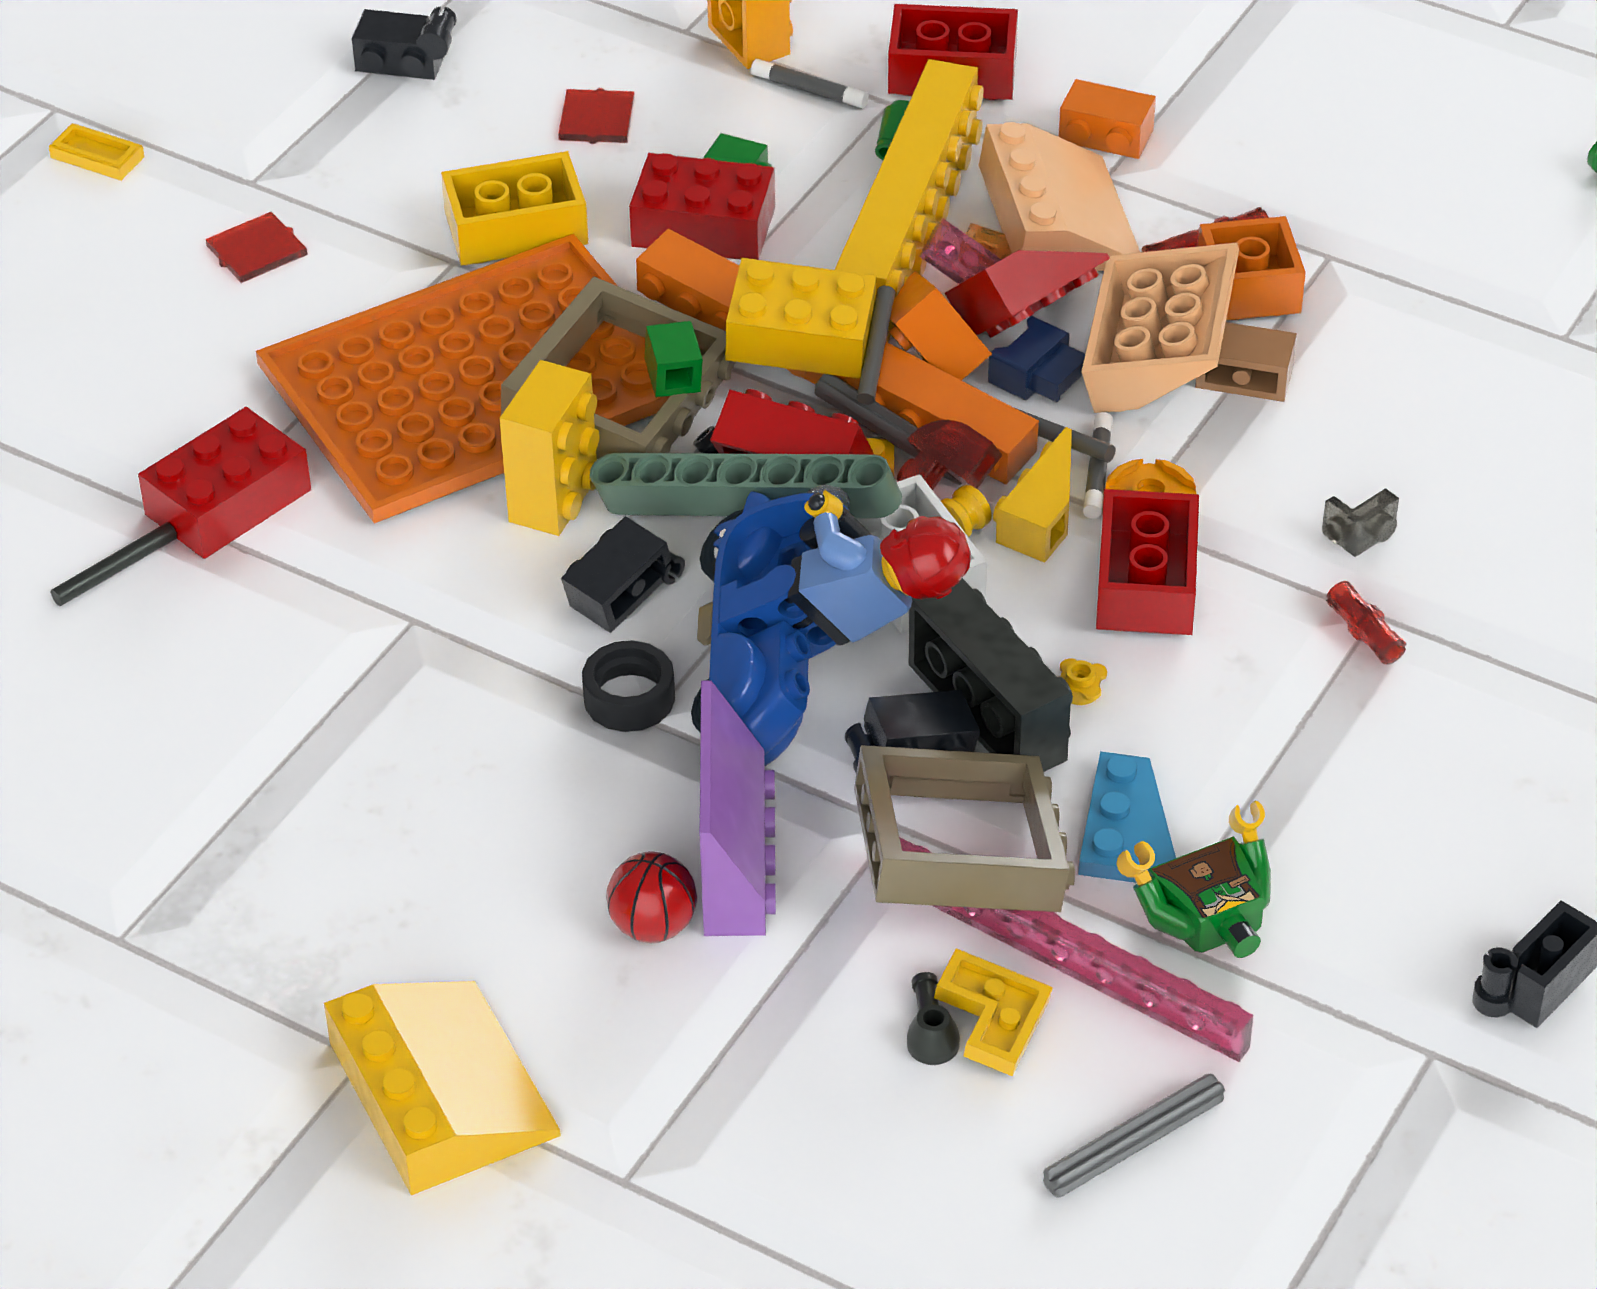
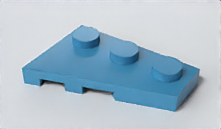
M1100 751L1079 859L1078 875L1136 883L1135 878L1122 875L1117 868V858L1124 850H1128L1132 860L1140 865L1139 859L1134 853V845L1140 841L1148 843L1155 853V860L1150 868L1176 858L1150 758Z

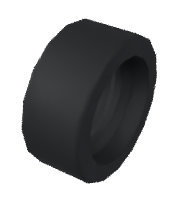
M634 640L613 642L595 651L587 658L583 667L582 685L585 710L593 721L607 729L622 732L640 731L659 724L670 714L675 702L673 664L664 651L650 643ZM628 675L646 677L656 683L650 691L638 696L629 697L612 695L601 689L607 681L619 676Z

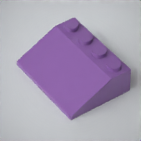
M711 680L701 681L700 856L704 936L766 935V914H776L775 883L766 884V876L776 875L775 845H765L766 837H775V807H765V800H775V770H765L763 747Z

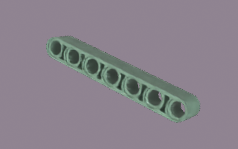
M611 453L595 461L589 474L607 510L617 515L729 516L733 512L744 509L747 496L752 491L764 494L773 500L799 493L823 494V491L827 490L840 499L855 518H883L894 513L902 503V493L886 459L878 455Z

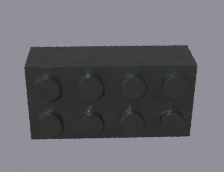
M961 578L957 585L951 588V593L940 599H916L912 597V604L909 609L908 665L933 692L962 690L981 730L978 741L989 753L1039 756L1043 772L1068 760V742L1071 735L1069 726L1070 706L1073 701L1068 683L1062 677H1057L1043 663L1037 650L1033 647H1028L1016 635L1010 622L1004 617L1000 618L986 603L982 593L976 588L972 589L963 578Z

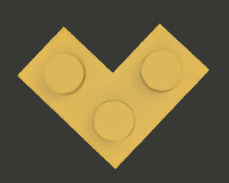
M956 948L936 986L934 999L979 1016L966 1043L964 1057L1013 1076L1050 1001L1053 987Z

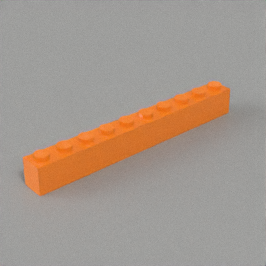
M667 229L636 259L637 291L643 293L647 298L656 300L671 309L726 331V320L740 265ZM886 342L875 401L972 461L973 468L979 473L990 476L1007 485L1037 452L1039 420ZM787 369L793 375L802 377L815 385L823 375L822 373ZM835 375L858 390L859 378Z

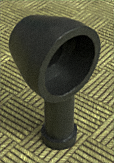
M921 972L916 974L911 980L912 989L916 992L919 1012L911 1022L907 1032V1049L917 1061L928 1065H939L955 1057L960 1046V1035L958 1027L948 1010L940 1006L937 999H934L938 984L937 976L931 972Z

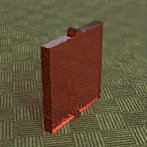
M598 88L597 90L566 89L558 132L559 140L587 141L590 144H596L597 142L628 143L635 91H611L604 88Z
M272 211L205 239L206 246L219 259V266L227 267L241 283L308 255L307 248L294 235L293 228L286 227Z

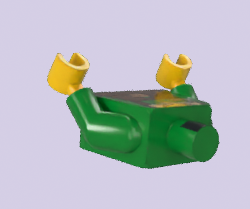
M1253 801L1250 804L1253 823H1247L1242 820L1238 804L1231 810L1229 824L1235 832L1242 834L1243 842L1238 843L1233 836L1152 868L1150 867L1154 863L1155 853L1153 848L1144 841L1134 845V853L1138 857L1140 865L1132 860L1128 850H1124L1119 854L1116 863L1117 868L1122 875L1135 878L1137 884L1133 886V889L1150 925L1154 929L1179 940H1184L1195 952L1204 953L1226 944L1235 957L1244 958L1257 950L1261 939L1256 932L1262 926L1263 909L1269 905L1271 895V869L1264 839H1258L1256 829L1265 818V810L1261 803Z

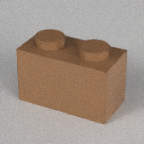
M1226 322L1218 366L1197 377L1195 388L1285 402L1294 365L1297 333Z

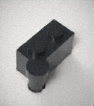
M441 6L433 9L429 20L428 15L364 9L352 36L355 71L435 80L451 45V32L457 22L456 14L453 10L445 7L443 14L440 16Z
M625 516L612 529L604 532L598 543L580 560L573 562L561 577L569 606L611 633L662 584V580L666 584L676 582L669 572L680 578L685 568V560L681 556L669 551L666 541Z
M962 690L869 697L863 718L867 734L864 733L859 722L847 729L845 741L854 756L853 769L857 773L861 745L975 752L981 730Z
M1561 900L1512 951L1501 947L1488 950L1489 955L1484 954L1482 975L1477 978L1474 984L1472 1003L1475 1009L1483 1015L1496 1018L1511 1012L1538 1028L1597 968V921Z

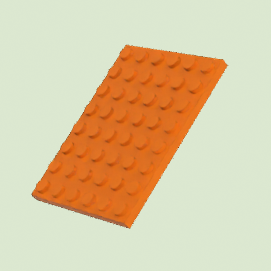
M574 234L256 350L257 364L373 523H377L503 474L504 464L500 430L501 384L593 276L613 285H618ZM606 321L601 323L566 365L569 368L591 373L592 391L597 396L595 414L623 426L656 414L670 397H655L644 359L645 338Z

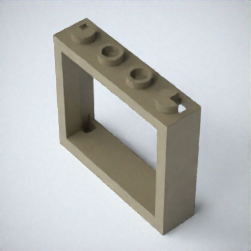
M593 276L501 384V415L539 360L566 366L603 321L644 338L646 336V326L691 321L703 358L701 392L671 395L641 433L594 414L595 429L599 431V442L596 449L597 459L611 453H670L671 446L679 436L684 437L688 433L701 408L706 409L711 404L716 389L722 381H729L731 379V371L736 362L725 360L726 331Z
M861 745L854 790L876 902L1061 912L1065 890H1069L1070 885L1074 886L1075 866L1073 861H1067L1066 858L1067 836L1065 832H1059V806L1051 802V777L1044 776L1039 756ZM891 795L1023 803L1037 859L902 851Z

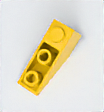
M1065 427L1053 442H1047L1041 451L1039 459L1031 469L1026 468L1023 470L1017 485L1008 496L1003 495L998 500L993 512V521L996 522V543L1045 563L1066 538L1069 520L1072 429Z

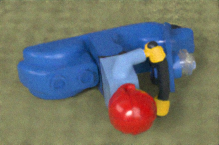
M821 485L811 488L806 493L773 500L764 494L752 491L747 496L744 509L733 512L721 520L709 533L702 545L699 559L702 571L714 582L713 601L699 608L697 640L704 646L711 644L710 671L707 680H711L763 747L765 766L776 760L788 748L802 723L810 693L808 682L810 658L830 649L836 644L841 646L849 642L859 641L903 616L911 608L912 597L916 599H940L951 593V588L960 582L961 578L970 568L971 551L964 532L955 523L939 516L925 517L922 515L908 521L906 528L897 532L893 529L881 541L877 536L872 535L849 512L850 498L846 492L831 485ZM701 688L694 698L691 710L693 725L700 733Z

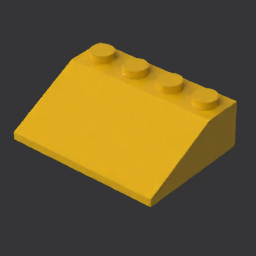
M475 981L372 984L324 1003L330 1045L411 1196L561 1136L560 1128Z

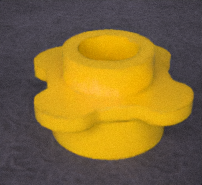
M1073 658L1065 659L1060 663V671L1062 672L1060 677L1068 683L1072 692L1073 701L1071 704L1087 705L1101 696L1100 683L1107 677L1105 666L1099 663L1091 664L1083 660L1077 661Z

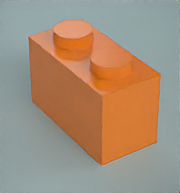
M1075 79L1060 107L1059 137L1081 147L1139 159L1154 130L1156 96Z

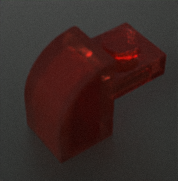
M937 420L921 426L909 436L907 441L917 451L918 455L915 459L910 458L903 464L896 479L899 482L920 474L933 490L945 473H948L962 484L971 485L978 489L1002 457V454L992 441L970 426L955 420Z

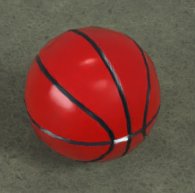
M654 851L638 853L625 860L614 871L606 891L609 915L622 933L636 941L645 943L664 942L680 933L692 919L698 899L695 882L688 869L676 858Z

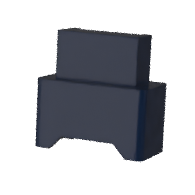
M1031 315L1026 319L1028 329L1008 347H999L991 351L992 355L989 356L988 383L1025 401L1036 392L1054 402H1058L1060 396L1082 376L1085 353L1069 346L1070 333Z

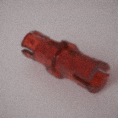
M1341 581L1329 590L1326 596L1328 598L1326 603L1347 622L1348 632L1356 640H1362L1367 644L1383 664H1392L1402 657L1406 651L1404 646L1407 643L1388 626L1384 620V613L1376 605L1365 601L1349 581Z

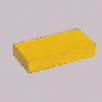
M72 123L49 145L52 159L120 181L145 157L143 145Z

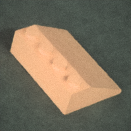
M1028 123L986 124L979 168L1010 254L1017 250L1107 253L1108 256L1141 253L1101 155ZM1106 261L1095 267L1096 270L1104 271Z
M1238 243L1109 256L1110 259L1106 261L1082 367L1083 379L1094 413L1139 409L1218 366L1239 254Z

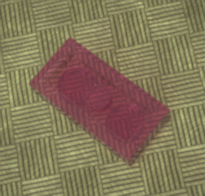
M944 218L934 227L919 256L957 284L966 281L1002 260Z

